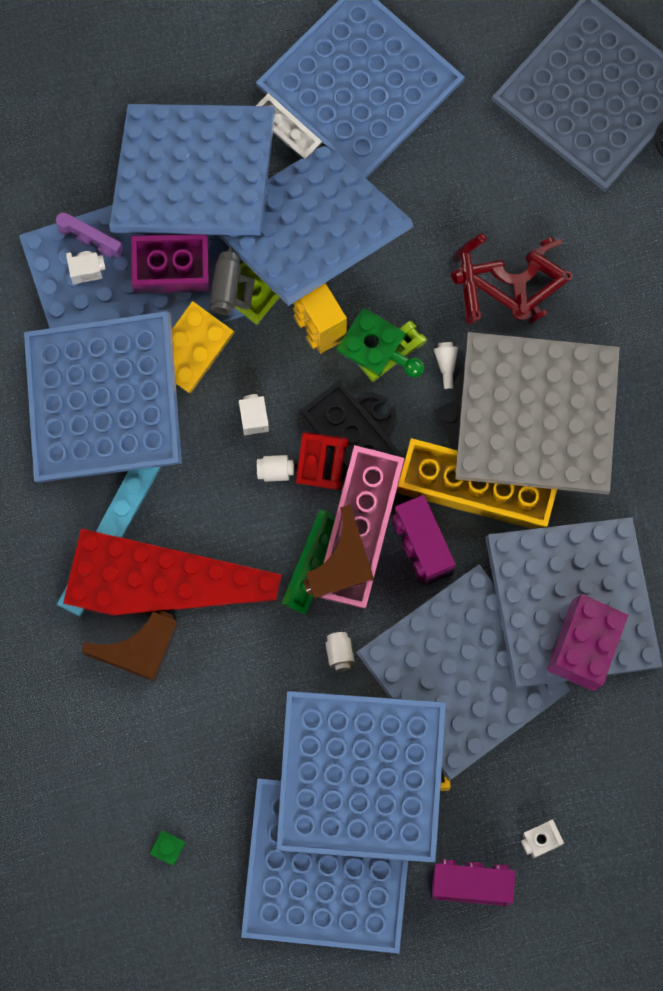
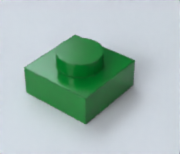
M161 831L150 855L174 866L185 842Z

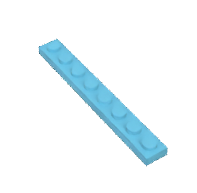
M161 467L128 471L96 532L123 538ZM66 586L57 605L81 617L85 609L63 605Z

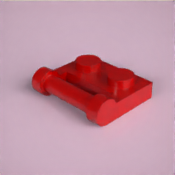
M303 432L296 483L336 490L342 489L341 473L345 447H348L349 439ZM328 445L335 446L331 479L323 478Z

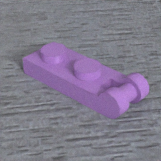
M60 213L56 217L58 230L61 234L68 235L71 233L77 236L76 239L86 246L92 244L106 257L111 258V256L119 259L123 252L121 242L67 213Z

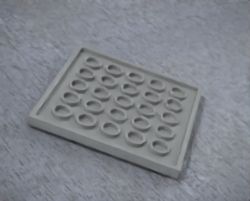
M468 332L455 479L609 494L620 347Z

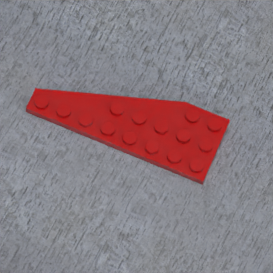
M81 529L63 605L119 616L133 613L140 614L154 611L276 601L282 575Z

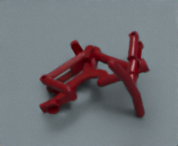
M483 233L466 242L453 254L452 259L454 262H462L461 268L451 272V279L455 285L463 283L466 310L465 321L467 324H473L481 318L477 287L511 309L512 316L519 321L527 319L532 313L533 316L528 319L529 323L532 324L548 314L546 309L540 312L538 304L573 277L570 271L562 269L543 256L546 251L563 243L561 239L555 241L554 237L540 242V248L530 251L525 256L528 266L520 274L506 272L504 270L505 263L502 260L476 265L472 264L470 252L486 242L487 237ZM537 270L553 279V281L527 299L526 282L534 277ZM491 272L494 278L513 285L514 299L477 274Z

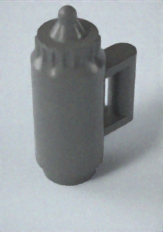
M229 247L227 252L220 253L219 260L216 262L209 302L211 311L221 315L230 314L231 309L235 306L246 310L250 309L255 279L240 274L241 259L238 254L234 253L232 247ZM239 282L244 283L242 300L236 299Z

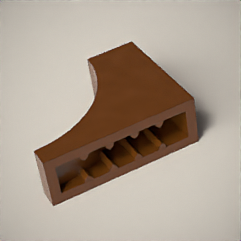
M350 504L340 507L343 520L342 534L334 553L321 566L307 572L308 579L303 580L307 594H313L314 599L374 580Z
M160 611L159 614L152 612L147 623L132 637L119 643L106 645L85 641L81 651L85 656L156 682L178 623L176 620H173L175 616L164 611Z

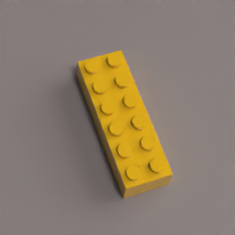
M411 438L397 488L398 494L413 498L424 495L428 502L529 529L547 528L557 489L455 479L457 450Z

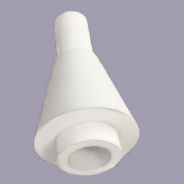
M453 342L438 343V348L433 350L440 371L443 373L444 389H454L453 372L458 347H453Z

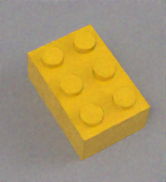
M326 283L293 303L295 306L293 308L295 313L293 317L300 328H305L308 334L306 339L312 349L317 348L321 354L342 341L346 335L347 318Z
M193 301L172 328L176 384L188 393H192L235 334V331Z

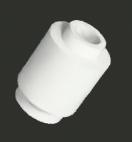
M288 455L263 456V459H257L258 479H264L265 482L289 481V475H294V462L289 460Z
M346 632L328 635L325 644L330 668H335L336 672L350 670L351 665L355 663L351 638H348Z

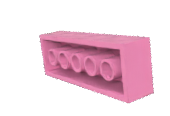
M354 445L324 563L334 553L340 541L343 524L340 507L350 504L373 577L375 576L404 458ZM373 581L320 598L366 610Z

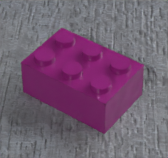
M207 234L131 236L132 287L134 294L210 292L209 243Z
M419 496L396 506L392 524L397 535L402 534L404 538L402 546L407 558H413L414 567L412 568L417 580H422L424 585L427 586L453 575L456 564L425 496Z
M584 594L579 595L570 604L546 670L591 691L602 687L629 615Z
M441 860L440 864H435L433 868L432 900L508 907L513 904L515 871L509 870L510 866L494 864V867L490 869L483 868V863L467 862L466 866H457V861Z

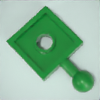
M365 308L361 310L336 348L338 353L379 377L390 360L404 367L405 373L409 377L417 378L424 372V363L420 359H408L397 352V349L406 337V333ZM368 337H375L379 343L376 347L369 348L364 344V341Z

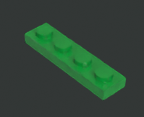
M319 510L281 603L299 614L306 615L313 598V594H307L303 580L308 579L307 572L318 568L324 563L336 516L324 510Z

